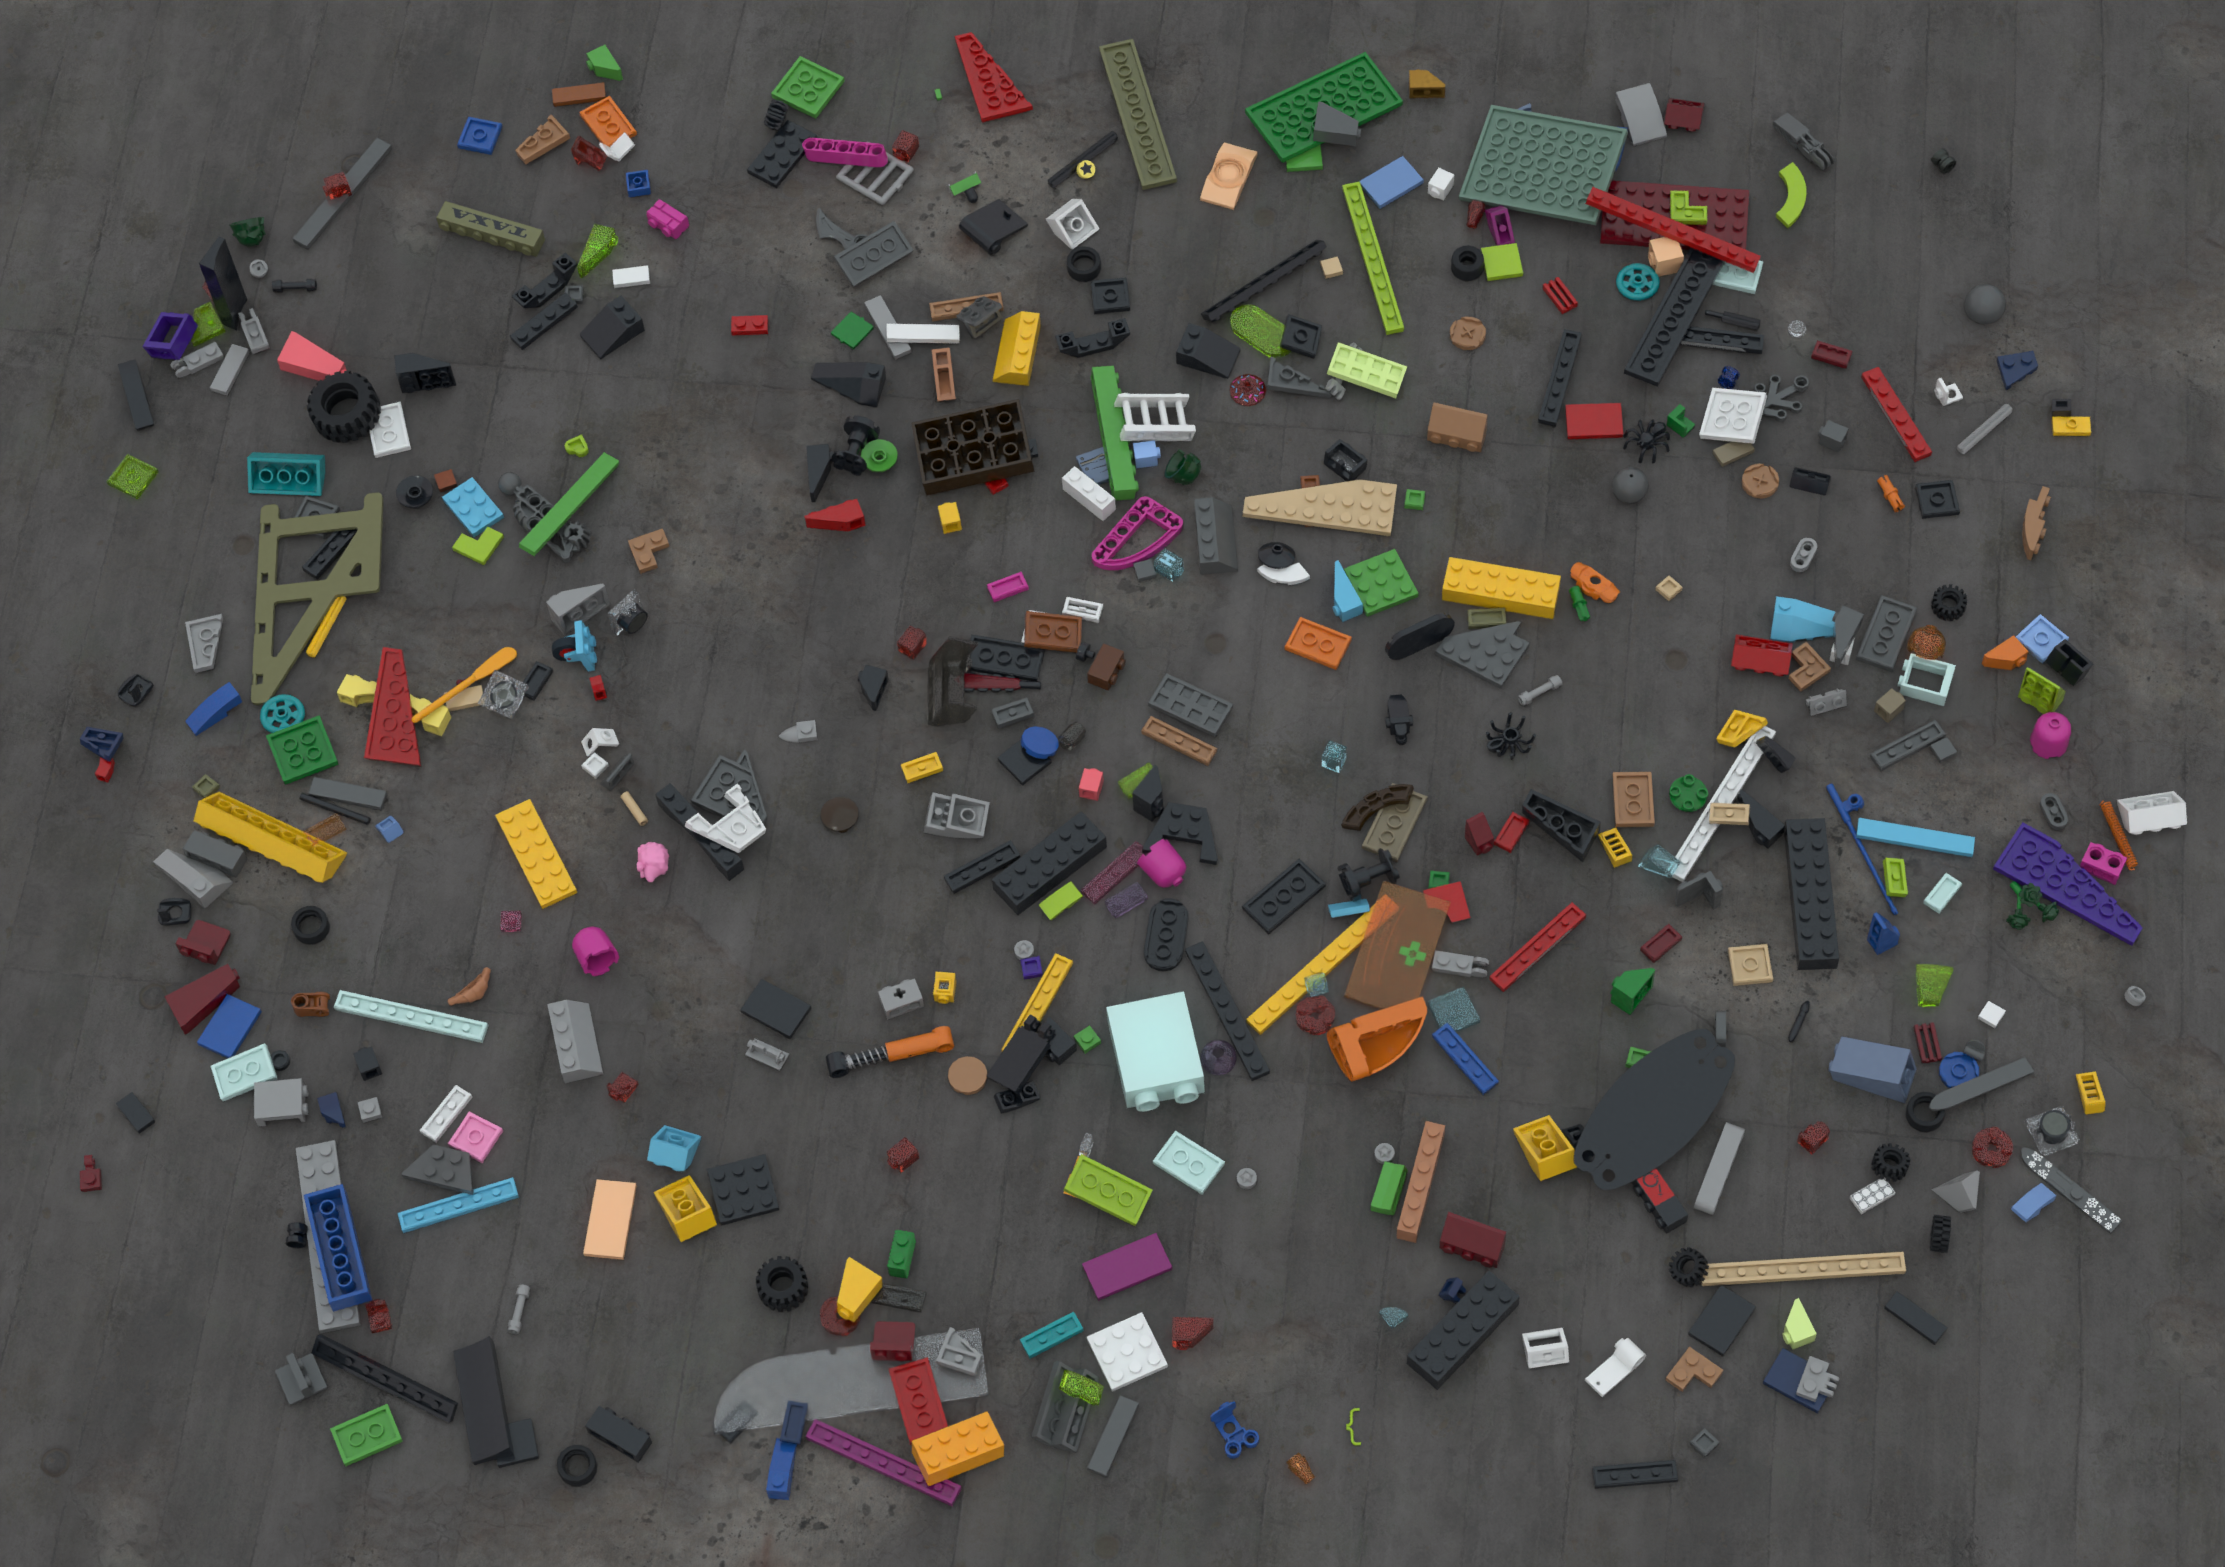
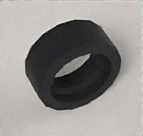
M1086 246L1073 249L1067 256L1069 275L1079 282L1095 279L1101 271L1099 253L1095 249ZM1080 258H1089L1094 261V266L1084 271L1076 269L1073 263Z
M316 906L300 908L295 912L291 920V927L295 937L304 944L313 945L319 943L329 933L330 924L326 913ZM311 916L320 918L322 924L316 932L304 934L300 931L299 925L305 918Z
M1920 1092L1916 1093L1909 1100L1906 1108V1118L1914 1129L1920 1132H1930L1936 1130L1942 1124L1945 1110L1937 1111L1936 1119L1929 1122L1922 1121L1914 1115V1107L1918 1103L1925 1102L1930 1104L1936 1094Z
M572 1445L560 1453L557 1458V1469L565 1483L580 1487L588 1484L597 1473V1462L589 1448L583 1445ZM583 1455L589 1461L588 1470L583 1475L577 1477L569 1475L565 1470L566 1461L572 1456Z

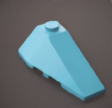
M1776 596L1770 640L1792 643L1800 639L1813 640L1815 637H1833L1834 622L1832 619L1835 611L1797 599Z

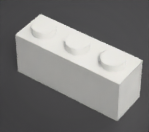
M1075 466L1062 477L1063 490L1102 521L1116 510L1115 498Z

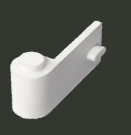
M1621 1338L1614 1346L1616 1348L1614 1354L1585 1378V1381L1601 1397L1613 1389L1646 1358V1354L1629 1338L1625 1340Z

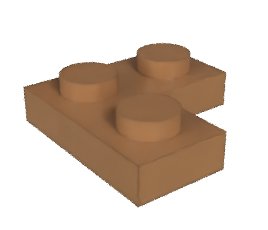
M663 528L628 540L640 574L658 568L653 552L669 547Z
M1807 642L1792 651L1791 656L1801 667L1789 675V680L1800 692L1831 671L1829 665Z
M1689 1347L1667 1375L1666 1381L1682 1392L1693 1377L1712 1388L1722 1375L1723 1369Z

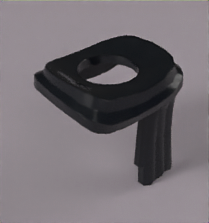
M134 674L122 683L118 690V697L131 706H137L151 692L154 685L145 677Z
M182 898L162 900L157 909L159 923L161 925L188 923L191 919L190 901ZM178 906L182 909V915L177 918H171L170 911L168 910Z

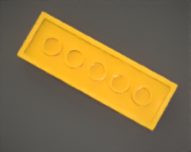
M530 799L495 815L542 909L577 893Z

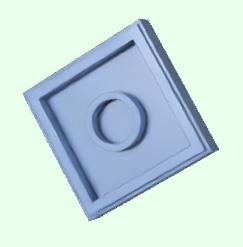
M2041 614L2016 636L2029 653L2042 664L2045 663V660L2056 645L2064 639L2069 640L2067 635Z

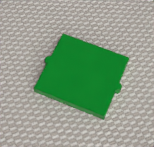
M850 312L831 331V335L839 339L841 343H845L852 349H855L874 329V326L866 322L863 317L860 318L853 312Z

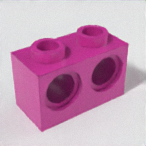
M2090 842L2080 867L2084 868L2089 874L2116 885L2127 857L2119 852L2108 850L2101 844ZM2092 856L2097 857L2098 860H2094V859H2092L2091 857H2092ZM2109 864L2115 865L2116 868L2111 867Z

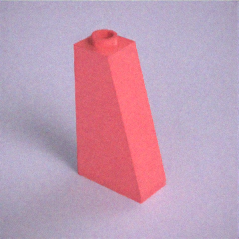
M291 331L277 359L280 370L318 381H323L325 376L329 374L330 376L334 375V372L340 371L344 373V371H347L343 361Z

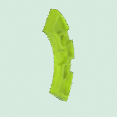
M1793 162L1779 171V176L1787 187L1788 198L1783 208L1776 213V218L1787 228L1797 221L1806 201L1805 180Z

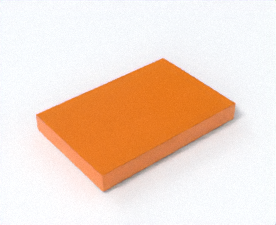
M610 96L579 112L581 118L599 142L609 147L623 133H626L629 138L637 135L634 127Z
M1300 617L1285 645V650L1337 670L1352 641V637Z

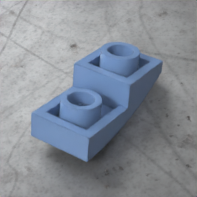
M2040 1183L2017 1201L2011 1210L2027 1222L2039 1215L2043 1207L2052 1203L2056 1195Z

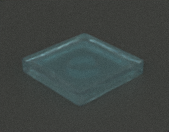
M1464 987L1428 1001V1006L1439 1028L1448 1023L1457 1032L1480 1023V1018Z

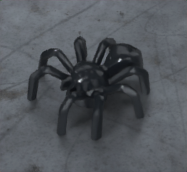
M1654 419L1648 423L1647 430L1644 432L1642 420H1639L1638 426L1641 434L1635 428H1630L1626 430L1623 436L1626 438L1629 432L1633 431L1639 438H1628L1623 449L1627 448L1631 440L1639 441L1637 445H1640L1642 451L1638 462L1642 463L1645 451L1652 448V463H1655L1657 448L1654 445H1664L1667 452L1670 451L1668 443L1655 441L1663 436L1670 440V434L1665 432V423H1655Z
M1512 712L1508 713L1505 730L1495 727L1494 721H1490L1492 729L1503 734L1490 737V733L1486 732L1487 739L1491 740L1487 743L1488 750L1493 753L1497 752V756L1500 757L1505 754L1510 746L1511 754L1509 756L1511 760L1515 757L1514 745L1517 746L1521 753H1529L1532 745L1523 750L1518 742L1530 744L1536 737V734H1533L1528 741L1520 739L1522 734L1517 730L1521 729L1526 717L1522 716L1521 722L1516 728L1509 727Z

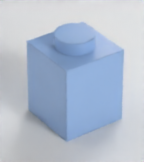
M1155 440L1133 443L1136 469L1158 466V458H1161L1160 448L1155 445Z

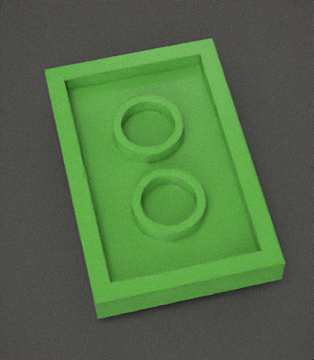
M388 1404L330 1428L345 1467L403 1442Z

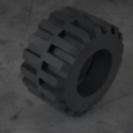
M777 1256V1260L771 1258L768 1264L766 1262L762 1264L763 1269L759 1268L757 1272L756 1287L761 1301L763 1300V1304L766 1307L769 1306L773 1311L777 1308L778 1312H783V1309H787V1312L791 1311L793 1306L795 1309L799 1307L798 1302H804V1296H807V1288H809L803 1266L798 1264V1261L795 1259L791 1261L788 1256L785 1259H782V1256ZM780 1277H788L793 1280L791 1287L784 1291H776L771 1288V1285Z

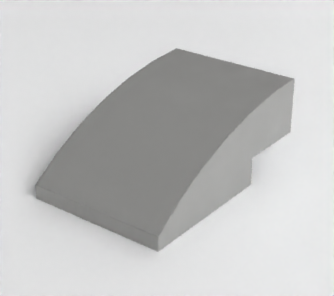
M1650 83L1616 92L1615 101L1621 112V120L1624 127L1628 128V136L1633 146L1667 137L1662 114Z
M932 792L923 832L954 838H983L990 802L952 794L950 797Z

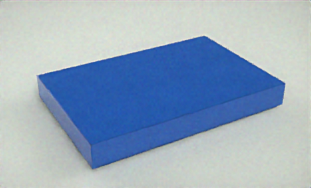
M227 994L198 1039L197 1044L226 1058L235 1056L261 1014V1009Z

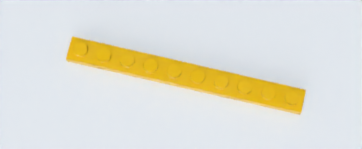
M1384 895L1370 908L1369 912H1365L1251 1014L1246 1019V1023L1261 1035L1376 931L1379 922L1378 929L1386 922L1385 920L1388 921L1389 917H1392L1396 911L1398 912L1399 907L1393 901L1389 905L1391 899Z

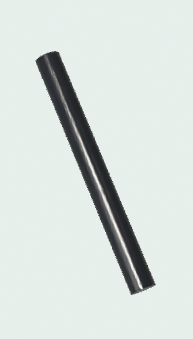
M301 793L299 797L304 802L369 825L371 818L305 793Z

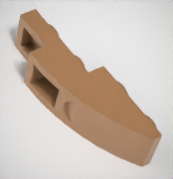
M2044 486L2037 501L2029 499L2024 516L2022 538L2028 560L2032 559L2033 554H2038L2041 546L2038 541L2039 539H2044L2047 530L2044 528L2045 520H2043L2045 511L2042 510L2044 506L2048 507L2051 496H2048L2050 488Z

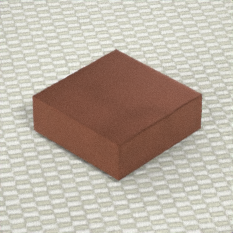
M452 469L434 474L440 493L458 487Z

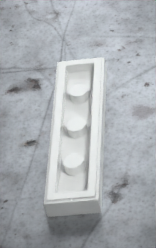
M887 324L886 338L887 342L959 343V325Z

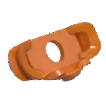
M1577 562L1572 566L1570 571L1571 578L1577 581L1576 585L1580 587L1585 595L1592 597L1594 600L1600 598L1606 603H1612L1616 600L1620 591L1611 581L1583 563ZM1592 577H1597L1600 579L1601 582L1599 584H1593L1591 583L1590 579Z

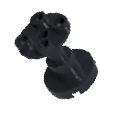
M854 415L853 419H850V416L846 418L843 428L849 435L847 442L850 446L848 451L838 450L833 453V466L836 469L850 471L856 476H860L867 469L866 461L858 453L860 449H864L867 442L878 439L880 428L879 426H874L875 422L858 415Z
M1380 848L1378 850L1380 863L1366 869L1362 866L1352 871L1347 863L1338 866V871L1342 870V873L1339 874L1342 886L1347 895L1353 896L1350 899L1351 901L1355 902L1361 899L1360 888L1370 885L1372 879L1386 874L1393 885L1396 884L1400 875L1390 862L1392 856L1388 849L1384 851Z

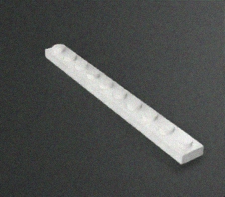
M1765 726L1749 738L1667 869V875L1681 882L1685 881L1720 825L1709 823L1710 803L1733 804L1739 791L1743 788L1764 754L1755 742L1764 736H1768L1773 740L1776 731Z

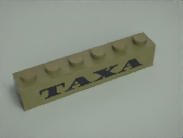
M447 201L444 202L436 217L439 228L444 231L455 232L460 236L472 237L477 241L482 240L494 246H502L510 251L522 252L527 256L537 257L545 242L544 233L541 229Z

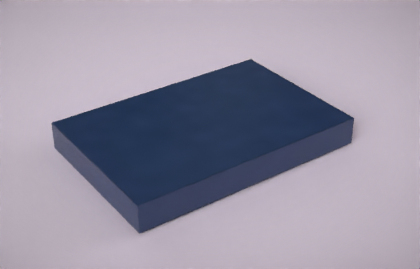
M1782 1348L1763 1384L1818 1414L1828 1396L1818 1393L1816 1402L1796 1395L1808 1361Z

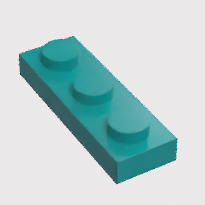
M1072 1312L1021 1338L1020 1343L1029 1359L1084 1330L1076 1314Z

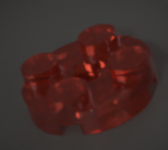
M1311 996L1298 1003L1296 1023L1301 1030L1310 1032L1311 1035H1321L1329 1031L1335 1020V1010L1326 997ZM1312 1012L1320 1013L1318 1019L1310 1017Z
M1998 1127L1981 1130L1976 1134L1972 1143V1154L1975 1160L1983 1166L1988 1165L1993 1166V1168L2005 1165L2010 1160L2014 1149L2011 1138ZM1989 1144L1996 1145L1997 1151H1989Z
M830 1297L821 1306V1324L827 1332L833 1335L848 1336L859 1325L861 1314L855 1322L849 1319H837L835 1314L838 1313V1297Z

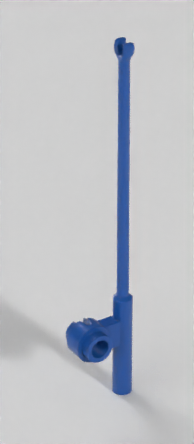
M1827 785L1826 788L1839 814L1851 831L1892 913L1897 915L1898 911L1890 896H1887L1886 889L1860 838H1856V831L1848 814L1853 810L1858 811L1859 808H1863V798L1859 794H1852L1848 800L1842 802L1834 785Z

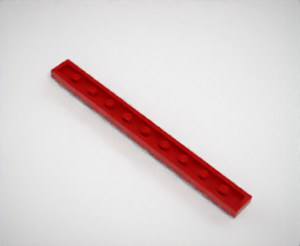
M1592 187L1585 203L1754 273L1761 257L1595 187Z

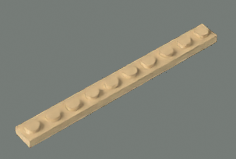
M1904 1252L1707 1264L1709 1269L1705 1270L1708 1272V1275H1703L1705 1280L1701 1281V1286L1905 1274L1906 1266Z

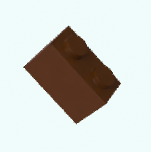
M1103 643L1087 673L1088 683L1109 691L1111 685H1115L1119 670H1123L1125 666L1124 651Z

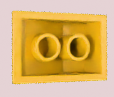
M1550 1115L1513 1128V1132L1532 1170L1540 1181L1577 1168L1574 1164L1575 1149Z
M690 1175L654 1192L658 1203L680 1242L717 1225L710 1205Z

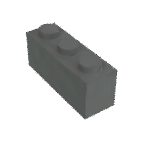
M194 830L183 847L186 857L209 865L237 878L248 860L244 849L240 846H231L225 840L212 838L203 831L200 833Z

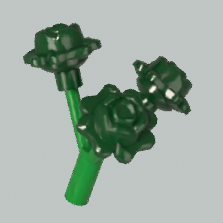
M2016 881L2010 884L2011 889L2017 895L2015 914L2009 915V918L2006 919V922L2012 928L2021 930L2028 926V923L2031 921L2027 915H2023L2021 903L2026 904L2028 907H2032L2033 904L2042 911L2043 923L2047 920L2053 921L2059 913L2057 902L2055 901L2049 905L2040 904L2039 899L2042 897V893L2039 892L2040 887L2029 883L2028 886L2023 885L2021 888Z

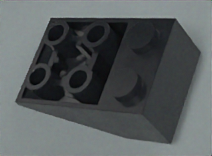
M415 353L394 355L396 376L402 393L456 386L450 363Z

